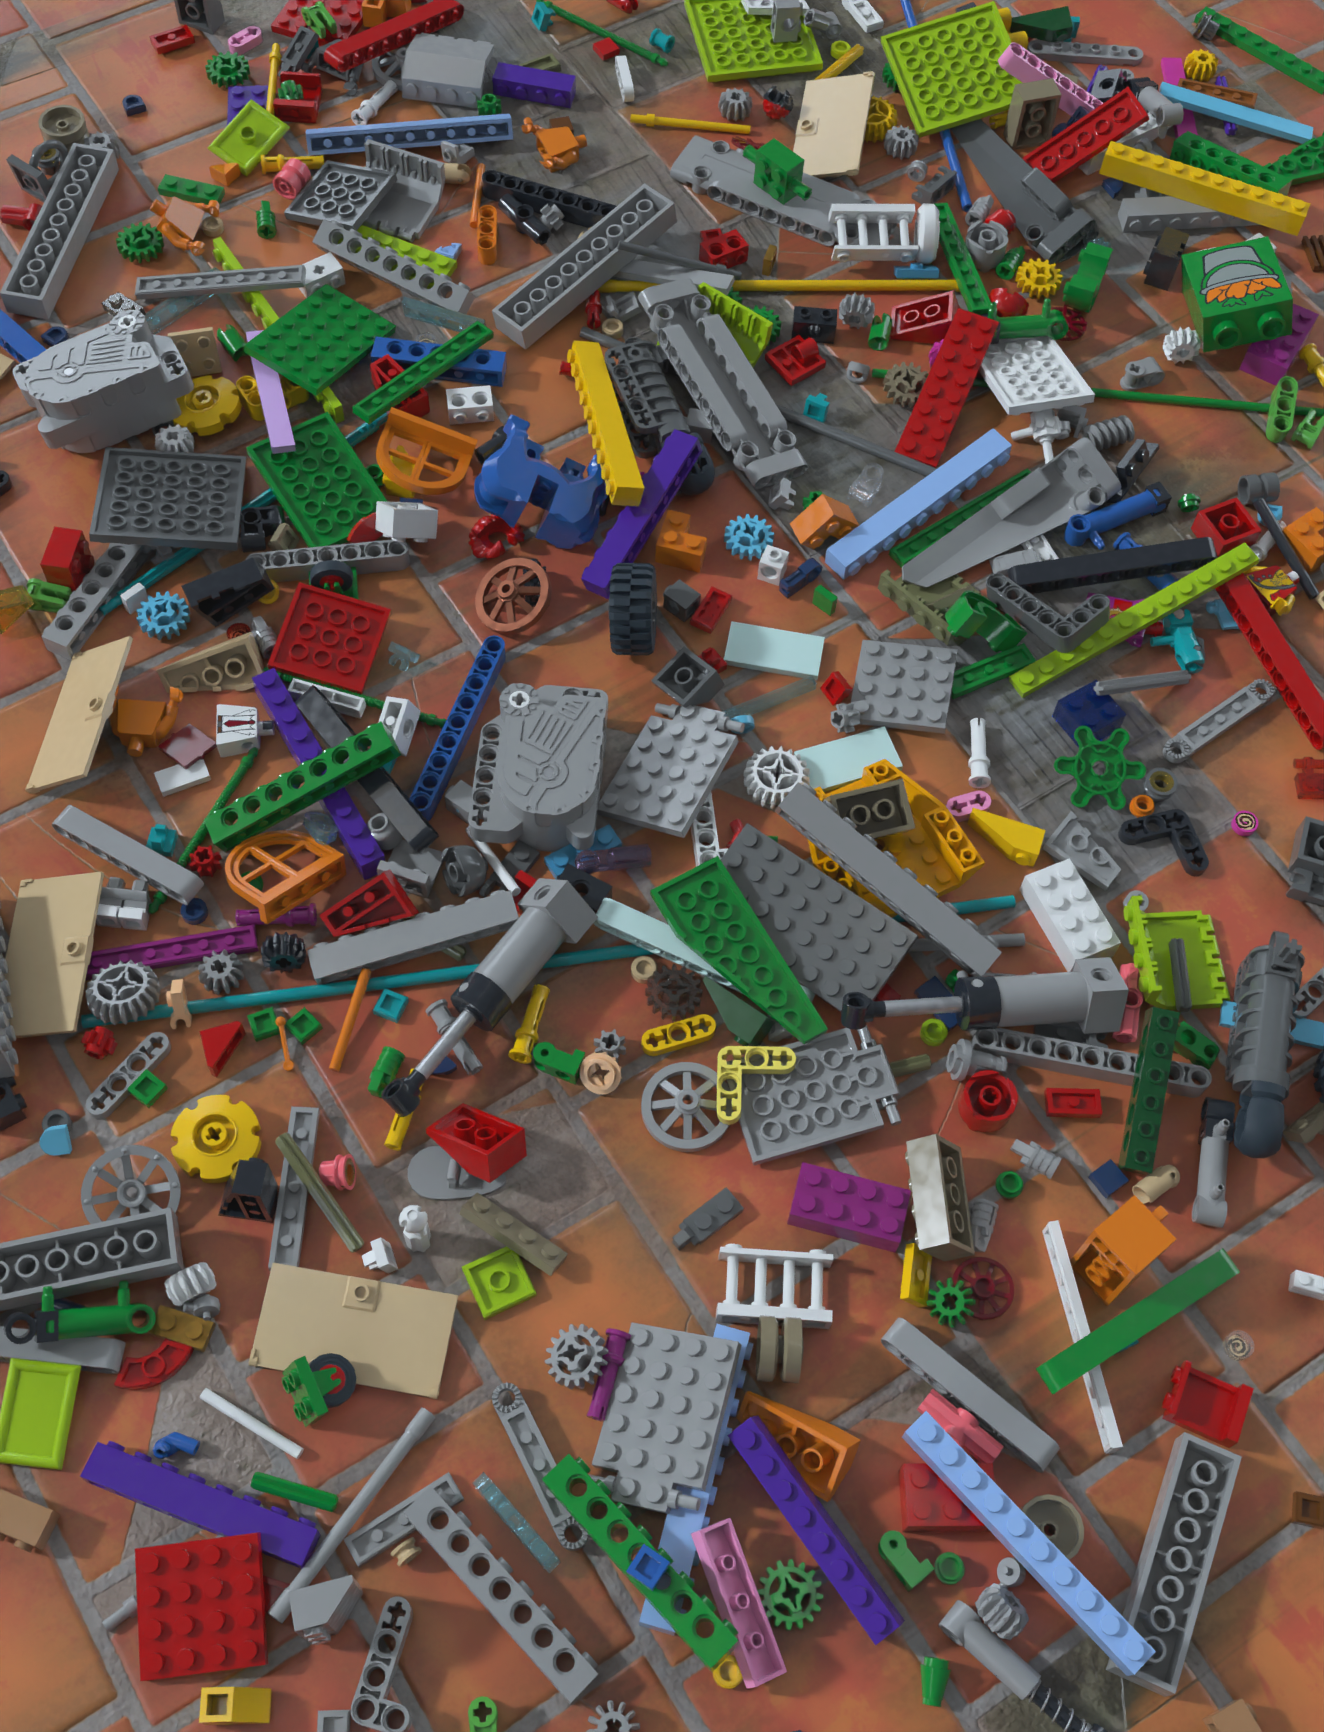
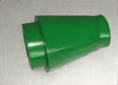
M924 1656V1663L920 1664L922 1704L941 1707L951 1669H948L949 1660Z

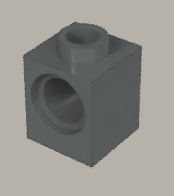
M679 579L675 584L669 585L663 593V608L685 623L699 607L701 594Z

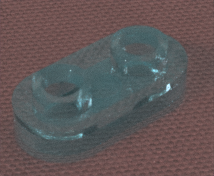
M315 811L305 813L303 825L317 843L328 845L330 842L336 841L338 828L329 816Z

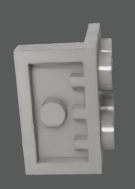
M401 840L394 847L388 862L380 860L377 872L380 875L390 869L404 891L428 898L443 864L441 862L442 852L427 847L419 854L406 840Z

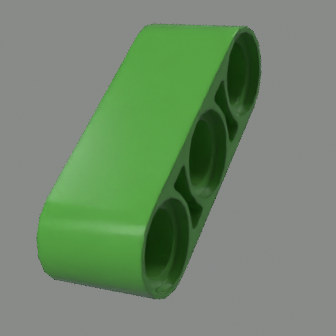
M1290 376L1282 377L1271 394L1266 437L1273 443L1283 441L1293 425L1298 382Z

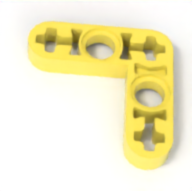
M726 1046L722 1048L718 1053L717 1117L720 1122L731 1125L738 1122L741 1117L742 1074H788L793 1071L796 1065V1055L793 1050L788 1047ZM741 1054H745V1066H741ZM754 1054H759L763 1056L765 1061L760 1066H753L749 1062V1058ZM727 1055H733L735 1060H733L732 1065H728L727 1061L722 1059H727ZM769 1055H772V1060H780L783 1055L789 1060L786 1066L781 1065V1061H772V1066H768ZM733 1079L737 1083L736 1089L733 1091L724 1090L722 1088L723 1081ZM726 1098L732 1099V1110L734 1112H732L731 1116H726V1112H724L726 1110Z

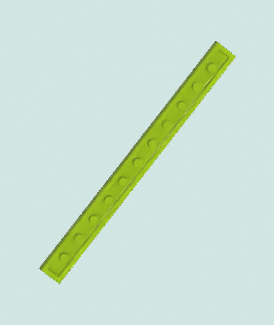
M222 238L213 239L215 248L212 250L217 262L222 263L224 271L243 269ZM260 291L242 292L246 303L250 302L254 314L257 317H261L265 329L279 319ZM329 386L317 396L314 395L317 402H322L325 413L328 412L336 423L345 420L342 404Z
M1243 543L1109 619L1103 627L1071 652L1061 653L1055 650L1011 675L1009 682L1019 695L1024 698L1258 564L1259 558L1246 543Z

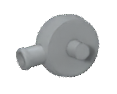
M204 1294L202 1297L197 1298L194 1303L185 1302L183 1304V1312H193L195 1316L207 1321L219 1314L221 1305L217 1297Z
M1007 1557L998 1564L997 1576L1000 1580L999 1585H1003L1008 1589V1587H1017L1023 1583L1026 1570L1016 1558Z

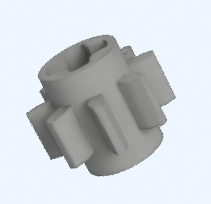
M546 204L540 210L543 215L539 219L549 230L554 227L557 231L563 225L561 220L565 216L555 204L551 208Z
M853 703L837 704V710L831 712V724L837 728L838 733L854 732V726L860 724V711L853 708Z
M615 1029L607 1033L602 1030L601 1038H594V1046L598 1047L595 1049L596 1053L606 1052L607 1055L616 1057L617 1063L619 1054H626V1048L621 1046L625 1043V1037H619Z

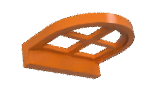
M391 407L386 425L377 445L376 459L383 473L400 487L419 494L441 495L449 493L461 485L478 440ZM394 435L421 445L422 449L418 458L389 448ZM430 449L458 459L455 471L452 472L426 462ZM389 455L415 464L411 476L409 477L401 472L393 464ZM423 467L448 477L437 482L418 480Z
M292 830L270 831L250 837L230 852L225 863L226 878L230 888L239 896L258 907L260 920L267 925L347 875L344 854L310 834ZM276 844L295 845L277 857H273L260 849ZM304 848L320 857L298 872L282 863ZM250 854L265 863L244 877H241L239 873L241 863ZM271 868L287 877V879L264 893L248 883Z

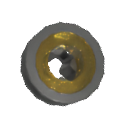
M1205 11L1197 22L1192 36L1196 35L1197 39L1202 36L1212 40L1220 24L1211 20L1212 15L1208 16Z
M54 148L49 149L40 158L38 167L41 168L45 175H54L58 170L60 163L59 151Z
M1152 769L1144 779V794L1149 796L1154 803L1163 802L1170 798L1177 789V778L1167 769Z

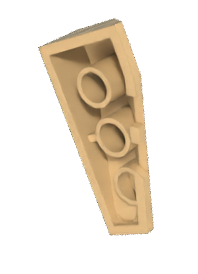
M252 632L227 640L157 669L167 693H170V686L178 688L182 692L208 690L244 691L254 687L252 677L265 672L262 655Z

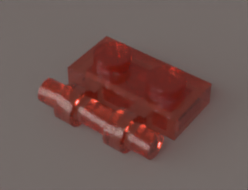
M1313 757L1294 759L1293 768L1302 769L1303 772L1297 773L1294 777L1298 799H1324V773H1314L1313 770L1324 769V759H1313Z

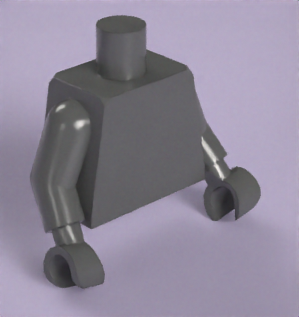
M337 39L316 48L310 56L309 62H304L301 70L304 71L303 73H312L314 66H316L320 70L349 81L343 87L349 90L345 94L355 96L358 89L356 83L359 81L364 63L345 72H339L324 61V52L330 45L342 40Z

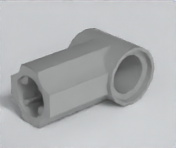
M812 8L808 9L804 14L803 22L805 26L825 33L829 39H835L842 33V26L834 12L829 11L825 13Z

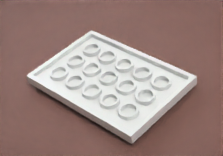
M1049 336L1000 339L999 344H990L979 369L980 374L1008 415L1040 412L1052 408L1061 409L1072 405L1081 406L1085 403L1094 402V392L1055 340L1049 338Z

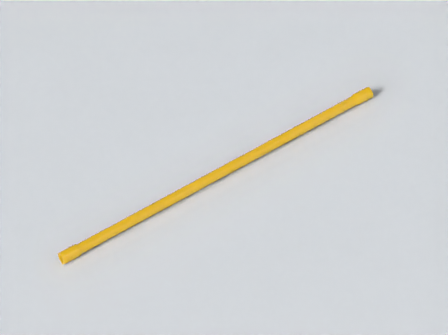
M609 279L597 290L600 293L640 292L646 288L661 284L637 280ZM734 280L732 285L733 291L960 292L956 280Z

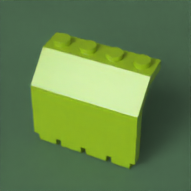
M702 282L698 285V291L710 300L711 307L709 312L711 315H720L749 363L754 368L770 341L773 323L705 282Z
M1142 895L1132 896L1127 906L1124 907V919L1129 923V942L1134 946L1133 961L1135 968L1139 969V990L1144 993L1145 1002L1158 1008L1177 1010L1169 942L1174 938L1183 939L1185 944L1192 1000L1191 1009L1220 1008L1223 1000L1230 1001L1227 982H1218L1225 980L1226 977L1222 960L1216 958L1220 956L1216 936L1211 935L1215 933L1211 915H1202L1201 910L1145 913L1139 907L1143 901Z

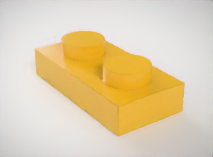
M916 1243L906 1244L900 1299L920 1308L927 1307L932 1256L919 1250Z

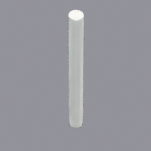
M468 826L466 833L507 889L511 890L512 895H518L521 889L486 842H479L471 837Z
M205 1388L201 1393L200 1399L296 1459H299L302 1455L304 1448L208 1388Z

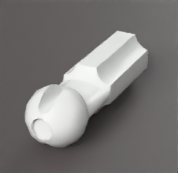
M418 1205L405 1207L400 1213L399 1224L401 1227L405 1226L403 1234L407 1246L413 1252H424L430 1247L431 1233L427 1223V1213L425 1211L420 1212L421 1207Z

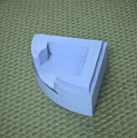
M451 243V246L443 248L441 246L435 250V253L457 260L462 251V244Z

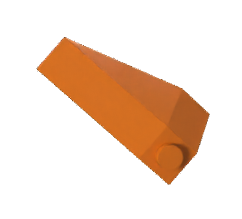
M747 1391L737 1419L742 1424L750 1417L758 1415L813 1493L829 1502L851 1468L861 1440L835 1425Z

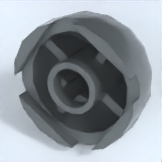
M455 845L443 850L441 862L446 861V869L442 870L450 892L453 895L459 894L458 897H464L479 890L487 876L488 862L486 858L482 857L481 853L474 847L467 845Z

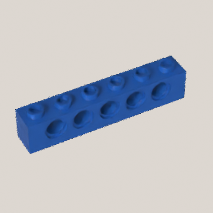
M375 337L371 353V363L389 354L406 370L443 344ZM477 349L435 379L503 387L507 369L506 352Z

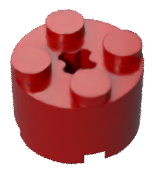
M994 1070L979 1071L967 1081L958 1101L960 1116L972 1131L985 1133L998 1131L1008 1123L1018 1102L1017 1089L1008 1077L1007 1079L999 1075V1072Z

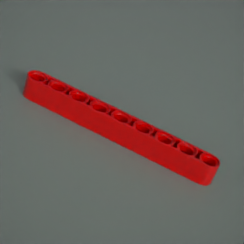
M434 0L330 45L324 52V61L339 72H345L412 42L416 34H430L459 21L464 14V6L456 0Z
M1241 573L1215 589L1312 746L1316 750L1324 749V700L1244 573Z

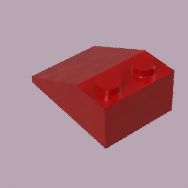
M954 291L892 306L891 318L893 323L890 338L893 340L929 344L940 343L945 338L957 309L960 308Z
M464 1103L426 1128V1134L469 1174L489 1183L527 1156L525 1129Z

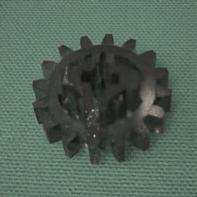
M673 964L672 970H668L664 965L662 966L661 974L654 971L653 979L648 978L647 980L648 988L645 989V996H648L647 1005H654L652 1010L654 1014L659 1011L662 1012L661 1019L663 1020L667 1015L671 1016L672 1021H675L677 1015H680L684 1020L686 1019V1012L693 1015L695 1007L700 1006V997H702L703 989H700L701 981L694 980V971L687 974L685 966L681 970H677L676 964Z

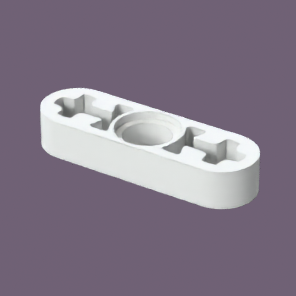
M626 55L615 56L616 74L623 102L634 101V88Z

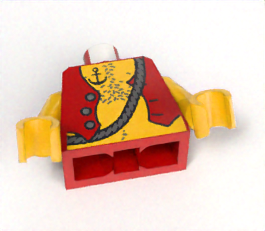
M1274 565L1271 567L1253 566L1243 572L1270 616L1276 612L1279 616L1290 613L1295 602L1296 584L1299 583V576L1295 571L1285 574L1279 566Z

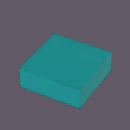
M384 988L373 1009V1014L398 1024L409 999L406 996Z

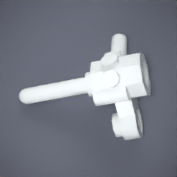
M1053 409L1032 412L1030 414L1031 424L1028 428L1011 432L1013 441L1033 436L1036 442H1040L1043 445L1045 464L1054 458L1051 444L1055 438L1065 439L1069 437L1071 432L1070 422L1060 421L1059 417L1055 416Z

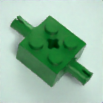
M775 138L759 149H755L752 145H748L744 149L743 157L755 164L753 183L783 205L797 195L804 201L809 199L812 189L802 183L805 161L803 158Z

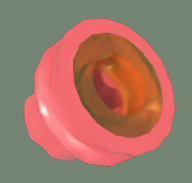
M338 1154L334 1160L322 1161L319 1167V1177L325 1186H335L339 1191H342L344 1188L347 1190L354 1188L356 1165L351 1154H346L345 1156Z

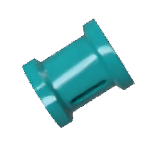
M655 28L651 33L649 43L652 46L662 48L663 52L667 54L674 47L675 37L672 35L668 36L662 33L661 29Z

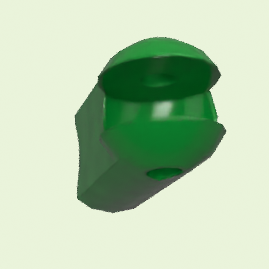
M883 313L882 321L876 315L872 321L868 345L873 350L882 351L888 347L893 323L889 314Z
M226 324L227 330L225 332L218 328L217 339L235 362L241 356H249L244 352L245 340L232 325Z

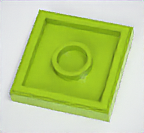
M507 1246L462 1266V1271L484 1320L537 1296L519 1254Z

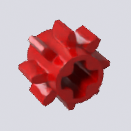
M212 845L209 847L198 846L194 854L190 853L189 855L192 861L189 864L192 871L197 870L199 878H202L203 875L213 877L217 869H222L219 862L222 859L220 852L214 853Z
M96 1026L91 1032L86 1031L81 1040L85 1048L84 1053L98 1060H103L108 1054L113 1055L118 1043L114 1042V1033L100 1026Z

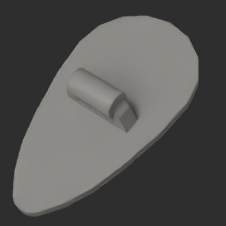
M430 1146L420 1150L411 1159L408 1166V1181L412 1189L419 1196L430 1200L472 1198L477 1192L484 1196L495 1192L506 1184L504 1173L491 1183L469 1174L440 1146Z

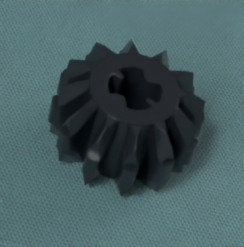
M287 931L284 934L275 932L274 936H266V941L262 943L261 947L264 966L270 967V971L278 970L281 974L283 971L292 973L293 969H301V965L305 963L306 958L304 939L298 938L297 934L288 935Z

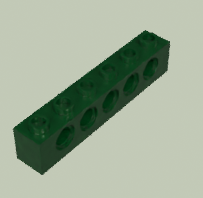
M1151 1007L1145 1011L1118 1163L1120 1170L1142 1175L1152 1174L1180 1012Z

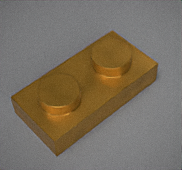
M160 1305L156 1314L155 1324L149 1330V1333L152 1336L161 1339L167 1338L191 1346L195 1350L205 1352L216 1324L212 1321H205L203 1318Z

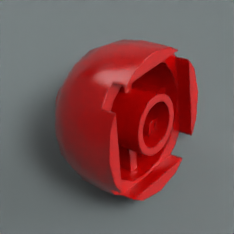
M995 288L990 292L988 297L990 302L997 303L998 317L1027 315L1029 303L1019 293L1014 292L1013 295L1006 293L1007 288Z

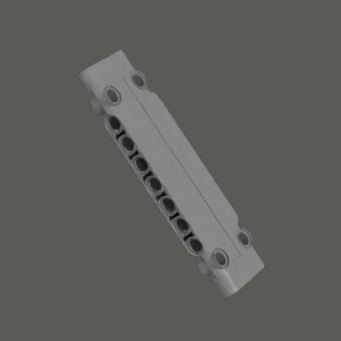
M697 135L691 139L672 165L670 171V178L687 185L692 183V190L696 194L707 193L712 200L825 246H832L835 241L839 243L837 224L829 223L828 218L832 204H877L871 199L861 201L860 197L854 192L803 173L802 183L812 189L811 196L808 200L804 201L797 195L783 205L753 183L755 164L743 157V149L737 148L733 150L730 149L729 144L725 141L712 142ZM846 223L847 245H860L858 224ZM866 223L868 245H880L879 224ZM887 223L888 239L894 232L897 223Z
M690 278L644 289L638 295V300L651 320V330L657 333L659 344L703 416L713 428L712 430L722 447L726 451H732L735 456L733 460L734 466L744 471L754 489L776 484L783 478L790 480L804 474L809 466L799 450L794 447L796 443L795 435L787 430L785 418L720 315H711L709 312L711 302L708 297L700 294Z

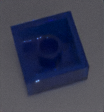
M1097 680L1058 700L1052 715L1078 748L1079 745L1074 738V732L1079 726L1089 727L1092 730L1093 736L1101 741L1110 736L1114 730L1120 728L1126 717V713L1110 695L1098 696L1093 688L1096 686Z

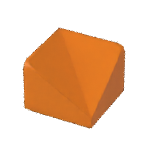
M238 163L211 165L209 167L211 178L227 187L241 175Z

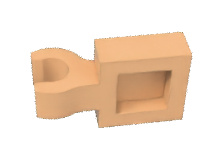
M183 979L172 980L171 991H167L166 994L168 1007H173L174 1010L171 1015L170 1025L172 1029H176L177 1020L183 1019L186 1022V1026L190 1027L192 1016L187 1007L188 1000Z

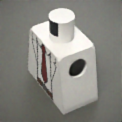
M217 705L216 745L220 757L247 753L253 747L259 750L261 736L275 734L274 721H260L257 708Z

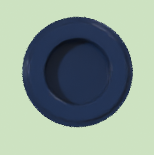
M193 898L188 905L182 904L181 915L186 923L198 925L206 920L208 908L202 899Z

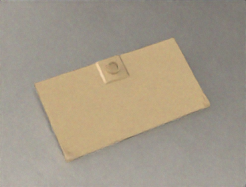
M873 71L857 75L806 81L793 150L794 153L805 160L803 173L816 178L858 175L875 79Z
M128 636L85 652L80 651L73 654L34 769L25 789L27 793H38L46 788L87 777L105 721L113 712V704L116 698L115 692L133 641L132 637Z
M102 871L35 880H21L5 958L8 965V973L4 974L11 990V995L7 996V1002H10L13 1010V1018H10L9 1021L10 1025L14 1028L16 1038L76 1032L87 968L90 964L94 942L93 935L104 879Z
M272 1263L254 1344L249 1358V1366L284 1371L294 1360L305 1356L309 1364L319 1355L333 1353L343 1356L352 1364L357 1378L356 1384L438 1399L458 1295Z

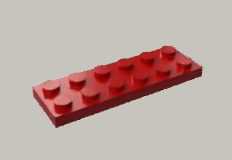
M1127 87L1022 159L1032 169L1037 167L1055 183L1108 148L1110 141L1117 142L1150 119L1130 88Z

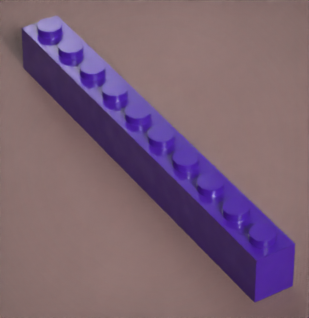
M275 668L252 677L258 698L271 720L274 721L277 731L298 767L304 761L312 760L321 755L323 752L322 748ZM345 787L319 800L321 807L364 881L377 875V867L380 860L385 861V856Z

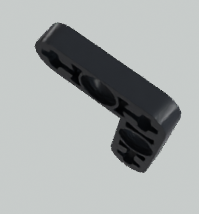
M1172 809L1127 820L1119 829L1118 837L1126 845H1136L1169 837L1184 870L1191 876L1202 875L1209 865L1208 857L1188 815L1180 809ZM1174 818L1175 821H1180V825H1178L1177 822H1171L1172 819ZM1147 824H1157L1160 828V831H1151L1147 827ZM1127 829H1129L1130 832H1136L1135 835L1132 836L1131 833H1126ZM1180 839H1189L1192 842V846H1183L1180 843ZM1194 860L1195 863H1200L1201 865L1200 867H1198L1196 864H1192L1191 862Z

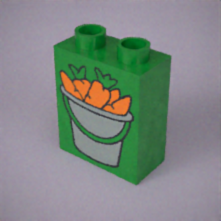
M1268 236L1181 255L1182 292L1195 330L1201 341L1203 353L1219 349H1229L1234 346L1263 340H1273L1292 334L1293 297Z

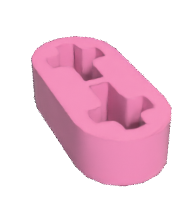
M249 26L232 35L228 39L230 52L232 54L238 52V55H242L260 45L263 41L261 29L257 26Z
M974 791L949 799L946 807L955 820L961 822L969 819L972 808L988 812L991 798L984 791ZM955 806L956 809H961L960 813L952 810V807Z

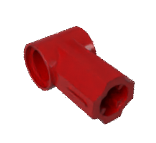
M36 203L30 204L28 208L2 205L0 218L2 223L24 226L26 230L30 231L42 206Z

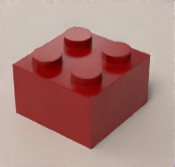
M1237 497L1198 511L1191 527L1197 538L1210 537L1213 539L1218 557L1243 543H1246L1250 548L1256 543L1262 531Z
M54 526L40 563L48 583L69 587L73 592L83 582V578L89 573V570L93 569L94 556L91 555L89 543L86 541L82 530Z

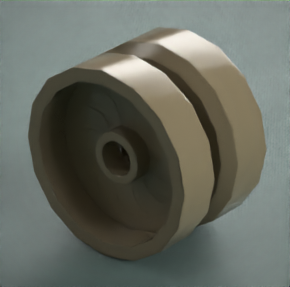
M53 106L46 109L38 120L44 141L58 140L66 146L68 153L73 143L84 144V138L89 137L84 114L74 106Z
M760 1315L756 1346L757 1381L772 1382L776 1376L778 1363L780 1378L783 1383L798 1384L803 1361L801 1318L786 1317L782 1322L781 1335H778V1322L775 1316Z
M1046 1494L1034 1497L1020 1508L1068 1560L1078 1553L1083 1544L1084 1525L1081 1515L1073 1504L1060 1496ZM1044 1526H1049L1048 1532L1053 1534L1052 1536L1045 1534Z

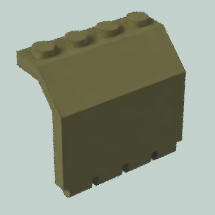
M888 569L881 574L878 584L880 592L895 602L902 611H906L919 625L924 626L933 633L936 639L941 640L947 646H960L967 640V638L962 636L955 637L947 630L949 625L946 621L945 613L939 614L937 609L933 612L926 606L960 588L969 586L968 582L962 584L964 580L962 577L956 574L930 587L923 588L902 581V576L896 581L893 580ZM972 586L974 592L981 595V593Z

